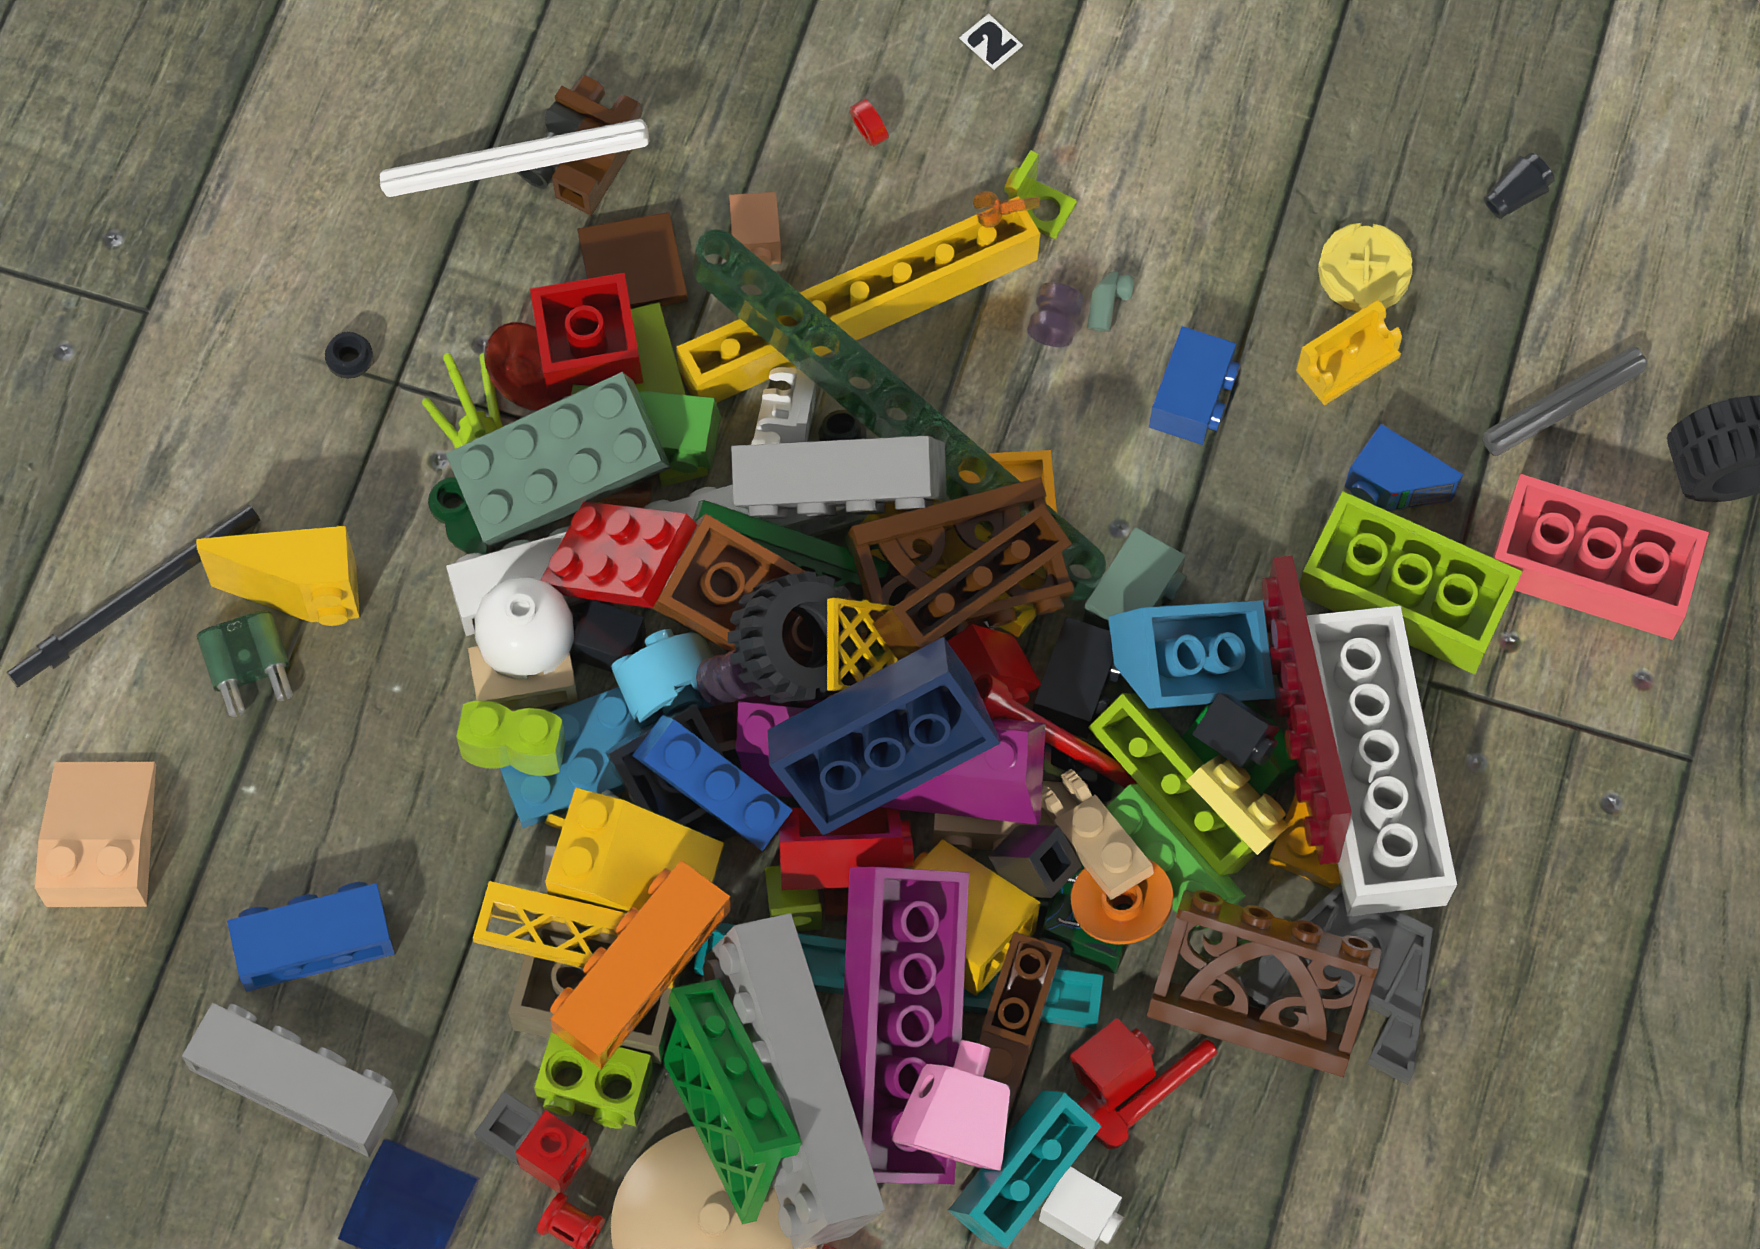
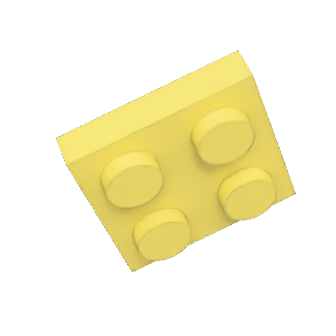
M1219 754L1202 765L1186 781L1258 855L1289 827L1282 819L1286 814L1268 794L1260 796L1248 783L1250 775L1245 768H1240Z

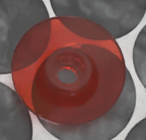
M510 322L501 325L492 332L485 344L484 361L490 379L502 395L514 404L529 410H541L562 400L563 397L549 399L535 326L522 322Z

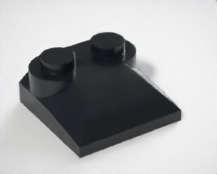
M691 703L664 715L676 720L723 756L696 704ZM659 719L622 739L605 753L611 762L613 773L622 782L634 805L684 826L707 812L632 756Z

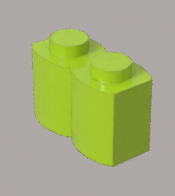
M480 700L463 704L456 738L461 757L465 761L475 766L489 769L503 768L511 765L518 771L533 776H550L560 773L566 737L563 720L559 716L537 708L511 711L504 705L491 701Z

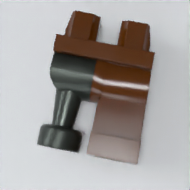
M583 75L571 89L561 86L556 93V101L549 109L547 108L545 114L547 132L544 138L640 119L642 115L641 104L626 95H620L612 108L608 109L599 104L605 95L604 87L598 81ZM633 149L560 163L556 171L550 165L517 173L526 182L541 189H546L553 180L555 197L592 216L622 167L627 155Z

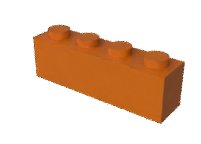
M682 860L672 872L667 868L660 872L649 887L648 893L651 897L640 910L633 907L626 913L615 931L619 936L607 950L600 947L593 953L583 968V972L587 975L574 990L570 987L565 988L550 1008V1012L554 1014L550 1018L552 1032L600 1069L605 1066L730 912V896Z

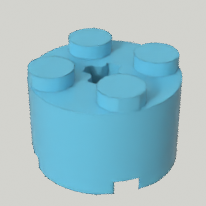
M671 629L655 632L645 639V648L635 654L624 656L611 665L618 686L639 730L661 718L662 715L671 713L691 703L696 704L698 709L720 705L727 697L725 690H728L726 681L707 640L701 634L693 631L675 636Z

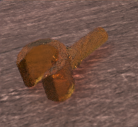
M982 191L974 196L973 205L976 209L993 208L989 212L977 214L978 222L982 226L992 228L1000 222L1002 215L1040 208V200L1036 196L1011 201H999L997 195L993 192Z

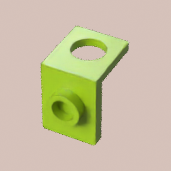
M1030 150L1021 167H1015L1010 173L1004 187V192L1008 194V200L1019 196L1039 232L1057 239L1075 209L1077 200L1037 181L1039 154ZM1047 199L1055 202L1060 209L1059 215L1050 221L1038 219L1033 213V206L1038 201Z
M780 866L766 867L765 876L770 918L791 913L797 932L821 930L822 907L819 904L818 889L782 890Z

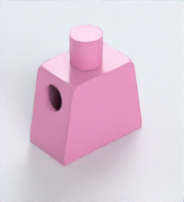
M961 1040L953 1068L944 1065L926 1064L920 1073L895 1129L892 1141L971 1166L1000 1171L1003 1161L1010 1089L1006 1084L983 1077L991 1048Z

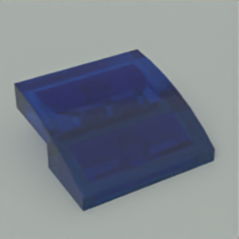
M385 1138L360 1185L338 1239L360 1249H448L456 1228L460 1227L463 1223L480 1178Z

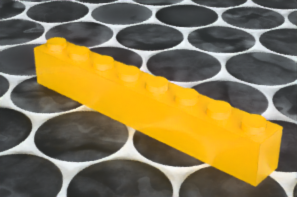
M1017 196L677 346L680 376L691 396L715 398L716 403L769 380L770 370L774 368H796L1037 261L1040 232L1021 199Z

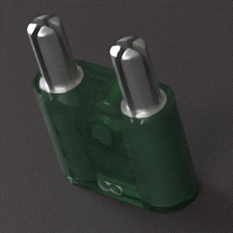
M256 611L208 627L197 634V640L213 689L222 692L229 716L237 717L228 690H232L239 714L242 715L246 710L238 687L266 677L270 678L276 699L284 701L275 675L278 673L287 699L292 697L293 693L285 672L289 667V661L271 611Z

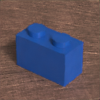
M1182 326L1152 406L1148 428L1203 445L1208 429L1217 431L1226 404L1218 401L1223 388L1232 391L1240 368V363L1233 361L1236 343Z

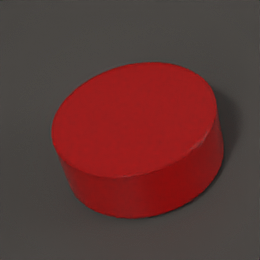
M866 98L850 107V115L855 126L870 146L875 147L889 138L883 121Z

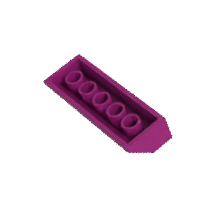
M756 694L738 701L736 753L743 772L771 794L793 797L769 765L767 730L823 700L815 699L790 704V702L776 703L770 701V695L760 697ZM991 718L1000 737L1001 744L879 807L1038 825L1041 817L1046 723Z
M850 867L840 1069L876 1183L955 1185V1160L893 1142L892 1138L925 1065L934 1064L954 1067L962 1039L969 872L887 867Z

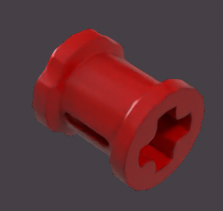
M559 1192L543 1213L536 1232L542 1236L549 1233L574 1249H591L604 1226L605 1220L598 1214L592 1217L568 1202V1195Z

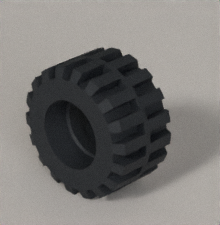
M1760 395L1735 397L1707 405L1686 416L1671 428V432L1667 435V443L1682 493L1686 498L1698 502H1725L1760 493Z
M803 572L763 582L753 587L754 592L745 594L738 602L743 609L734 611L730 619L731 623L737 625L736 630L728 632V643L735 644L736 653L729 655L732 665L741 664L743 670L738 676L743 683L754 682L755 685L752 689L754 693L760 697L770 695V701L776 703L790 702V704L833 695L834 691L827 690V599H848L851 592L844 585L833 588L835 579L827 575L816 577V572ZM841 608L849 622L858 614L855 608ZM790 611L799 614L807 622L812 632L813 650L805 666L795 662L789 656L783 644L782 626ZM839 622V634H840V633L844 630V628H843V626L841 625V623ZM865 622L858 624L855 628L860 637L862 634L868 633ZM850 636L841 644L849 657L858 649ZM839 657V669H840V668L844 665V663L842 662V660H841L840 657ZM857 661L855 663V666L858 668L859 671L862 667V664ZM850 671L841 679L844 685L851 683L848 676L852 675Z

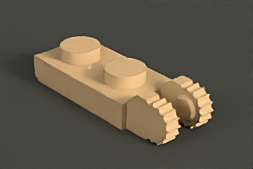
M1070 769L1061 775L1065 790L1078 804V806L1068 812L1065 811L1055 793L1046 785L1042 786L1041 807L1044 812L1047 813L1054 825L1060 827L1078 860L1111 900L1154 874L1153 864L1096 795H1091L1087 785L1075 771Z

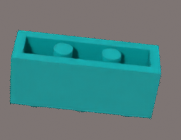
M1042 1090L1005 1137L1001 1170L981 1168L948 1211L985 1244L1007 1248L1098 1132L1101 1125L1065 1092Z

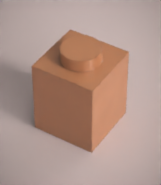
M776 192L729 195L734 267L745 266L749 269H763L771 264H781Z

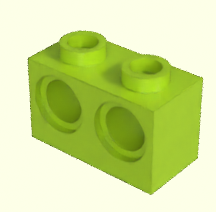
M551 1030L534 1087L537 1101L544 1103V1109L558 1115L572 1116L574 1111L593 1115V1121L605 1127L621 1129L623 1124L637 1126L653 1071L651 1055L619 1047L605 1066L600 1069ZM564 1068H575L582 1073L579 1081L571 1086H561L554 1081L556 1074ZM615 1080H623L631 1086L630 1092L620 1099L609 1098L603 1092L605 1087Z

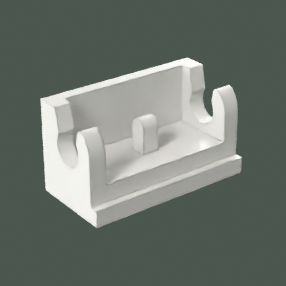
M808 366V370L777 367L770 370L769 379L786 381L791 385V388L789 390H780L778 388L763 390L762 403L751 445L808 442L815 408L818 367Z

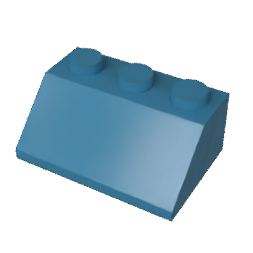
M1263 600L1146 607L1108 616L1114 666L1149 709L1212 704L1219 692L1232 695L1241 702L1275 698Z

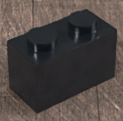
M1066 616L1036 695L1033 712L1073 735L1085 739L1088 738L1090 733L1088 727L1109 707L1111 698L1103 696L1108 681L1117 683L1121 675L1114 666L1110 631Z

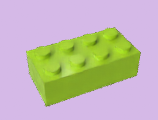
M1342 491L1303 570L1299 586L1302 597L1335 612L1401 606L1408 645L1475 675L1523 571Z

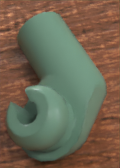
M1119 271L1109 272L1093 289L1087 329L1100 332L1111 331L1115 298L1128 300L1132 297L1134 278L1131 275H1118Z

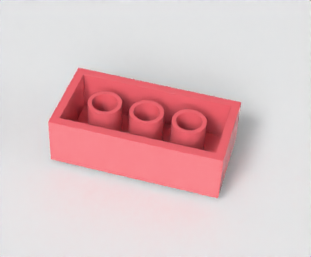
M1520 474L1511 495L1492 558L1523 571L1515 591L1673 640L1685 619L1709 532Z

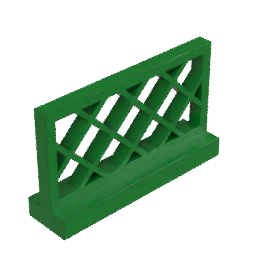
M706 500L698 502L693 517L695 522L707 514L785 560L794 563L797 567L803 566L816 572V577L823 576L822 573L839 578V580L834 582V588L847 582L861 586L853 556H850L849 549L756 517H749L745 513ZM872 557L878 578L885 577L889 564L886 561Z
M714 979L672 988L668 1003L677 1020L663 1058V1063L742 1225L755 1222L760 1214L780 1159L796 1156L802 1141L720 980Z

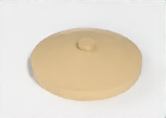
M695 1126L677 1131L647 1149L625 1175L614 1201L611 1216L613 1249H793L790 1237H786L780 1227L778 1217L780 1204L774 1187L770 1186L757 1221L742 1225ZM818 1245L804 1249H817Z

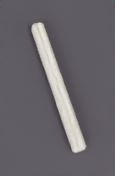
M642 119L385 169L380 172V186L386 196L393 197L641 148L649 144V131L645 122Z

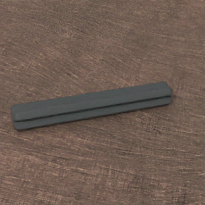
M1637 347L1628 348L1486 430L1482 438L1484 446L1493 456L1501 455L1644 372L1647 366L1645 356L1642 355Z

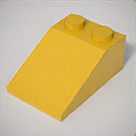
M346 526L196 539L197 550L211 587L311 623L319 622L326 626H336L346 623L348 619L360 618L357 564Z
M575 787L545 880L548 895L625 913L633 907L640 910L651 897L648 890L655 878L665 868L672 872L681 860L713 883L724 843L625 800Z

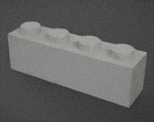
M211 1004L182 1055L190 1071L367 1157L371 1156L399 1104L394 1090L390 1089L392 1083L387 1078L368 1069H365L361 1075L345 1067L347 1061L326 1048L320 1047L316 1053L300 1045L302 1039L283 1027L275 1026L270 1031L256 1024V1016L242 1007L230 1004L228 1009H225L217 1004Z

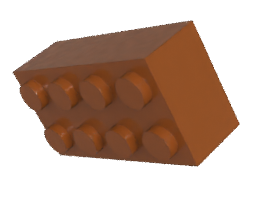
M705 514L696 520L698 525L653 609L691 631L701 634L705 639L733 654L736 653L735 644L728 643V632L735 631L737 625L731 623L730 619L734 611L743 609L738 603L745 594L754 592L753 587L763 582L806 571ZM849 596L848 599H847V600L857 601V600L851 598L850 596ZM790 611L782 626L783 644L789 656L798 664L805 666L813 650L812 632L807 622L799 614ZM867 633L861 635V639H862L863 641H864V639H865ZM830 695V696H828V697H825V698H820V699H818V700H825V699L831 697L832 695Z

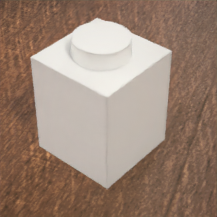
M1070 1166L1043 1205L1039 1221L1081 1247L1095 1249L1100 1240L1109 1244L1120 1227L1124 1217L1119 1215L1117 1211L1119 1210L1122 1197Z

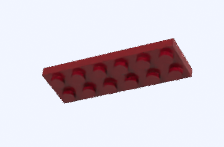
M1293 556L1274 557L1270 576L1263 578L1262 593L1266 628L1270 641L1269 652L1272 675H1277L1280 686L1276 688L1277 711L1279 717H1287L1289 730L1285 732V746L1289 760L1296 759L1299 773H1295L1297 800L1299 803L1306 802L1309 816H1306L1304 819L1307 844L1309 847H1316L1320 865L1339 863L1352 811Z

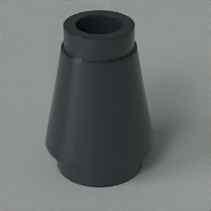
M1529 153L1526 157L1518 156L1490 190V193L1484 197V202L1497 218L1502 219L1507 214L1548 193V186L1555 180L1554 175L1548 165L1535 153Z

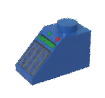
M1381 424L1351 465L1344 487L1349 489L1351 494L1386 511H1394L1450 502L1456 495L1463 474Z

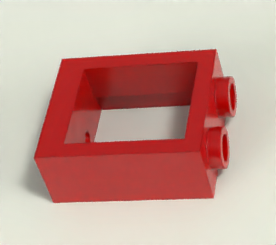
M802 807L791 808L792 812L779 828L782 890L848 888L850 867H913L910 821L900 820L899 809L877 807L823 835Z

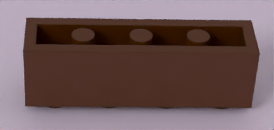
M1042 503L897 604L872 624L899 661L941 638L1072 545V543Z

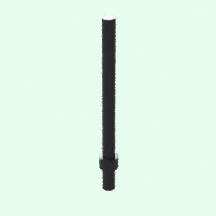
M248 505L202 538L241 535L257 524L260 518L254 509ZM196 542L58 637L52 634L37 644L38 650L6 672L17 688L49 666L55 669L70 658L69 652L200 563L201 558Z

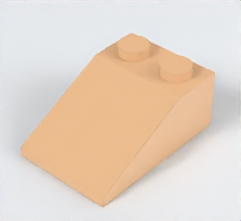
M55 762L38 839L35 890L46 907H147L156 774L155 762Z

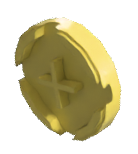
M1361 223L1349 224L1334 232L1324 244L1318 265L1320 282L1329 297L1345 309L1359 312L1376 300H1379L1387 309L1396 304L1408 290L1412 275V257L1409 248L1402 238L1387 227L1373 224V227L1361 226Z

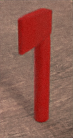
M1203 1039L1118 1111L1114 1109L1109 1113L1090 1093L1087 1094L1077 1104L1101 1125L1094 1138L1107 1149L1119 1148L1129 1139L1128 1129L1216 1056L1217 1048L1214 1043L1208 1039Z

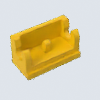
M1379 300L1371 303L1302 347L1296 371L1324 406L1400 358L1401 353L1398 349L1402 340L1399 327L1391 331L1388 330L1384 322L1386 308Z

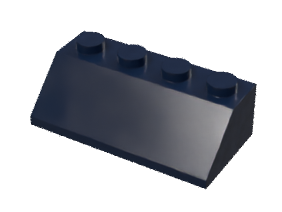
M944 637L767 730L770 767L823 835L1001 744L1000 737L970 672Z

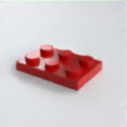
M583 501L579 510L572 518L571 525L559 547L550 558L549 565L540 580L548 582L563 596L653 608L698 524L687 513Z

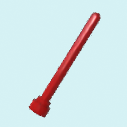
M983 674L974 681L990 718L999 719L1003 717L1012 720L1046 723V743L1124 788L1130 784H1138L1117 760L1014 701L1011 692L1008 691V686L1004 682L990 674Z

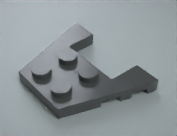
M1340 883L1301 920L1312 922L1318 925L1323 932L1345 937L1352 935L1361 937L1369 941L1373 947L1379 948L1382 951L1379 968L1366 1006L1388 1017L1389 1020L1367 1064L1408 1085L1415 1069V1053L1420 1031L1422 999L1426 985L1433 928L1400 911L1347 917ZM1273 954L1262 956L1246 973H1243L1238 979L1247 991L1249 1003L1263 1010L1269 1002L1281 995L1291 974ZM1305 958L1309 964L1311 959ZM1326 965L1324 968L1326 975L1330 977L1341 976L1339 983L1332 989L1343 994L1354 986L1355 978L1352 972L1331 965Z

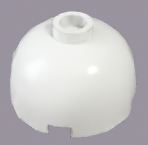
M532 577L511 578L495 585L482 598L475 615L476 643L484 661L499 674L514 679H528L527 675H536L540 672H544L545 675L554 671L569 654L574 641L573 616L562 594L548 582Z

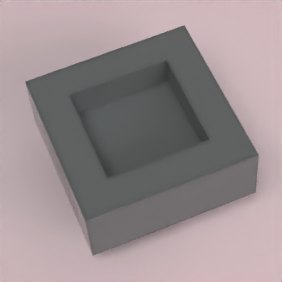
M504 1091L474 1132L475 1137L511 1162L519 1165L515 1152L541 1115Z

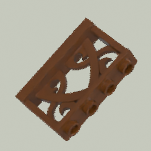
M1041 477L852 526L845 539L850 556H853L865 599L870 603L888 605L892 592L906 583L913 589L904 597L903 600H905L933 579L927 576L925 572L930 570L941 557L945 547V531L955 529L962 542L975 551L986 543L979 540L975 535L977 524L988 523L992 528V533L987 538L992 539L1021 519L1020 511L1028 509L1031 512L1042 503L1048 509L1045 500L1047 495ZM917 539H922L930 544L931 553L927 559L915 565L911 560L918 558L921 554L913 550L912 543ZM879 549L886 562L898 575L885 584L883 588H881L871 550ZM1062 552L1044 564L1046 579L1041 587L1025 589L1017 583L1006 591L1010 598L987 604L942 637L950 640L971 624L975 625L986 621L989 628L1007 625L1018 620L1016 613L1034 609L1035 614L1038 616L1064 608L1063 601L1075 590L1072 581H1070ZM870 611V616L874 622L884 615L879 611ZM877 640V643H878V646H879V650L883 649V647L880 645V643H879L878 640Z
M1184 890L1146 1017L1344 1078L1350 1054L1379 968L1382 951L1379 948L1373 947L1366 939L1358 936H1336L1323 932L1318 925L1309 921L1297 920L1291 922L1274 917L1270 911L1259 906L1247 905L1241 907L1225 902L1222 897L1210 891L1197 890L1192 892ZM1196 925L1222 932V938L1218 941H1211L1205 934L1203 935V946L1212 955L1210 959H1206L1198 954L1189 942L1188 933ZM1179 953L1188 963L1198 968L1185 986L1170 982ZM1273 954L1289 971L1301 993L1281 995L1269 1002L1263 1010L1250 1007L1244 985L1228 970L1248 960ZM1305 958L1311 959L1309 964ZM1326 965L1352 972L1355 978L1354 986L1349 991L1340 995H1323L1321 989L1333 988L1341 980V976L1330 977L1326 975L1324 971ZM1216 979L1232 990L1235 995L1232 1001L1214 995L1216 992L1224 990V986L1214 982ZM1290 1006L1306 1007V1010L1294 1008L1293 1013L1298 1016V1021L1280 1016V1011ZM1351 1006L1342 1035L1328 1031L1326 1008L1336 1009Z

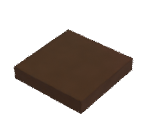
M670 212L577 229L587 279L625 273L631 309L658 302L660 306L688 302Z

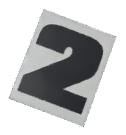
M987 14L959 37L993 70L1023 46L990 14Z

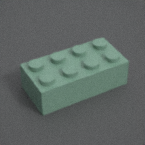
M623 372L445 453L483 542L495 548L578 511L583 501L596 503L671 468L636 385Z

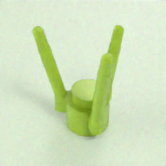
M448 352L443 355V360L466 413V416L458 422L460 426L459 431L457 432L429 398L426 397L422 400V405L452 441L455 449L503 427L489 356L485 352L479 355L489 417L486 416L484 411H476L453 356Z

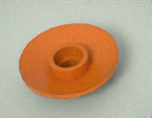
M1149 859L1153 864L1154 874L1111 900L1086 868H1084L1075 880L1071 892V906L1077 923L1093 938L1110 944H1131L1152 936L1165 924L1173 907V889L1165 871ZM1123 903L1132 906L1131 908L1126 910L1115 909L1118 905Z

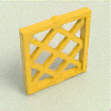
M827 599L828 691L840 692L850 687L844 685L841 681L848 671L859 682L882 670L886 663L889 666L898 661L872 623L874 621L868 614L871 610L885 614L895 606L870 603L868 600ZM842 607L855 608L858 612L851 622L848 621L841 611ZM862 620L872 632L864 642L855 630ZM839 622L841 623V625H842L843 628H844V630H843L840 634H839ZM848 636L851 637L858 647L851 657L848 656L841 646ZM876 639L885 650V653L878 661L868 649ZM862 655L872 667L864 677L855 666V663ZM839 657H840V659L842 660V662L844 663V665H843L840 669H839Z

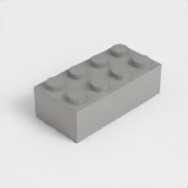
M930 436L731 446L733 505L748 509L749 517H759V519L788 518V509H797V514H807V517L836 516V507L846 506V512H855L858 515L885 513V504H895L896 510L909 512L932 506L933 502L947 501L945 443Z

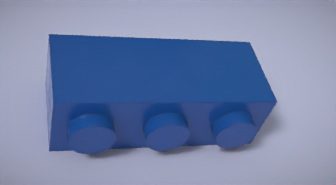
M661 716L632 755L748 844L762 851L792 812V809L676 720L667 716Z
M365 882L350 883L340 887L338 893L319 898L314 894L301 895L291 899L287 906L268 910L267 907H253L239 913L238 918L227 920L239 978L246 992L395 955L383 900L377 883L371 885Z

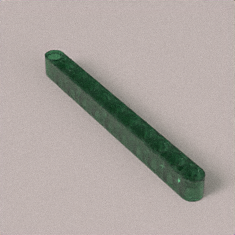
M715 229L707 231L700 236L696 243L692 267L693 275L698 283L879 438L930 436L945 443L946 492L951 500L1020 483L1015 476L733 235L726 231ZM716 254L723 257L726 262L718 265L712 264L705 257ZM744 285H754L762 293L759 295H748L742 291L741 287ZM784 315L791 316L799 324L791 327L784 326L776 318ZM819 346L827 347L835 355L828 358L820 357L813 351V348ZM854 377L864 378L870 383L871 387L866 389L856 388L850 383L849 379ZM891 408L900 409L907 415V418L904 420H894L885 411ZM965 470L972 471L978 475L980 482L968 483L959 476V472ZM1047 505L1049 512L1072 543V545L1062 551L1066 569L1075 590L1068 598L1077 601L1087 599L1091 596L1105 573L1106 560L1104 554L1097 546ZM1028 509L1020 511L1021 518L1029 513ZM979 523L988 532L992 533V528L988 523ZM1082 565L1088 569L1091 578H1078L1071 572L1069 566Z

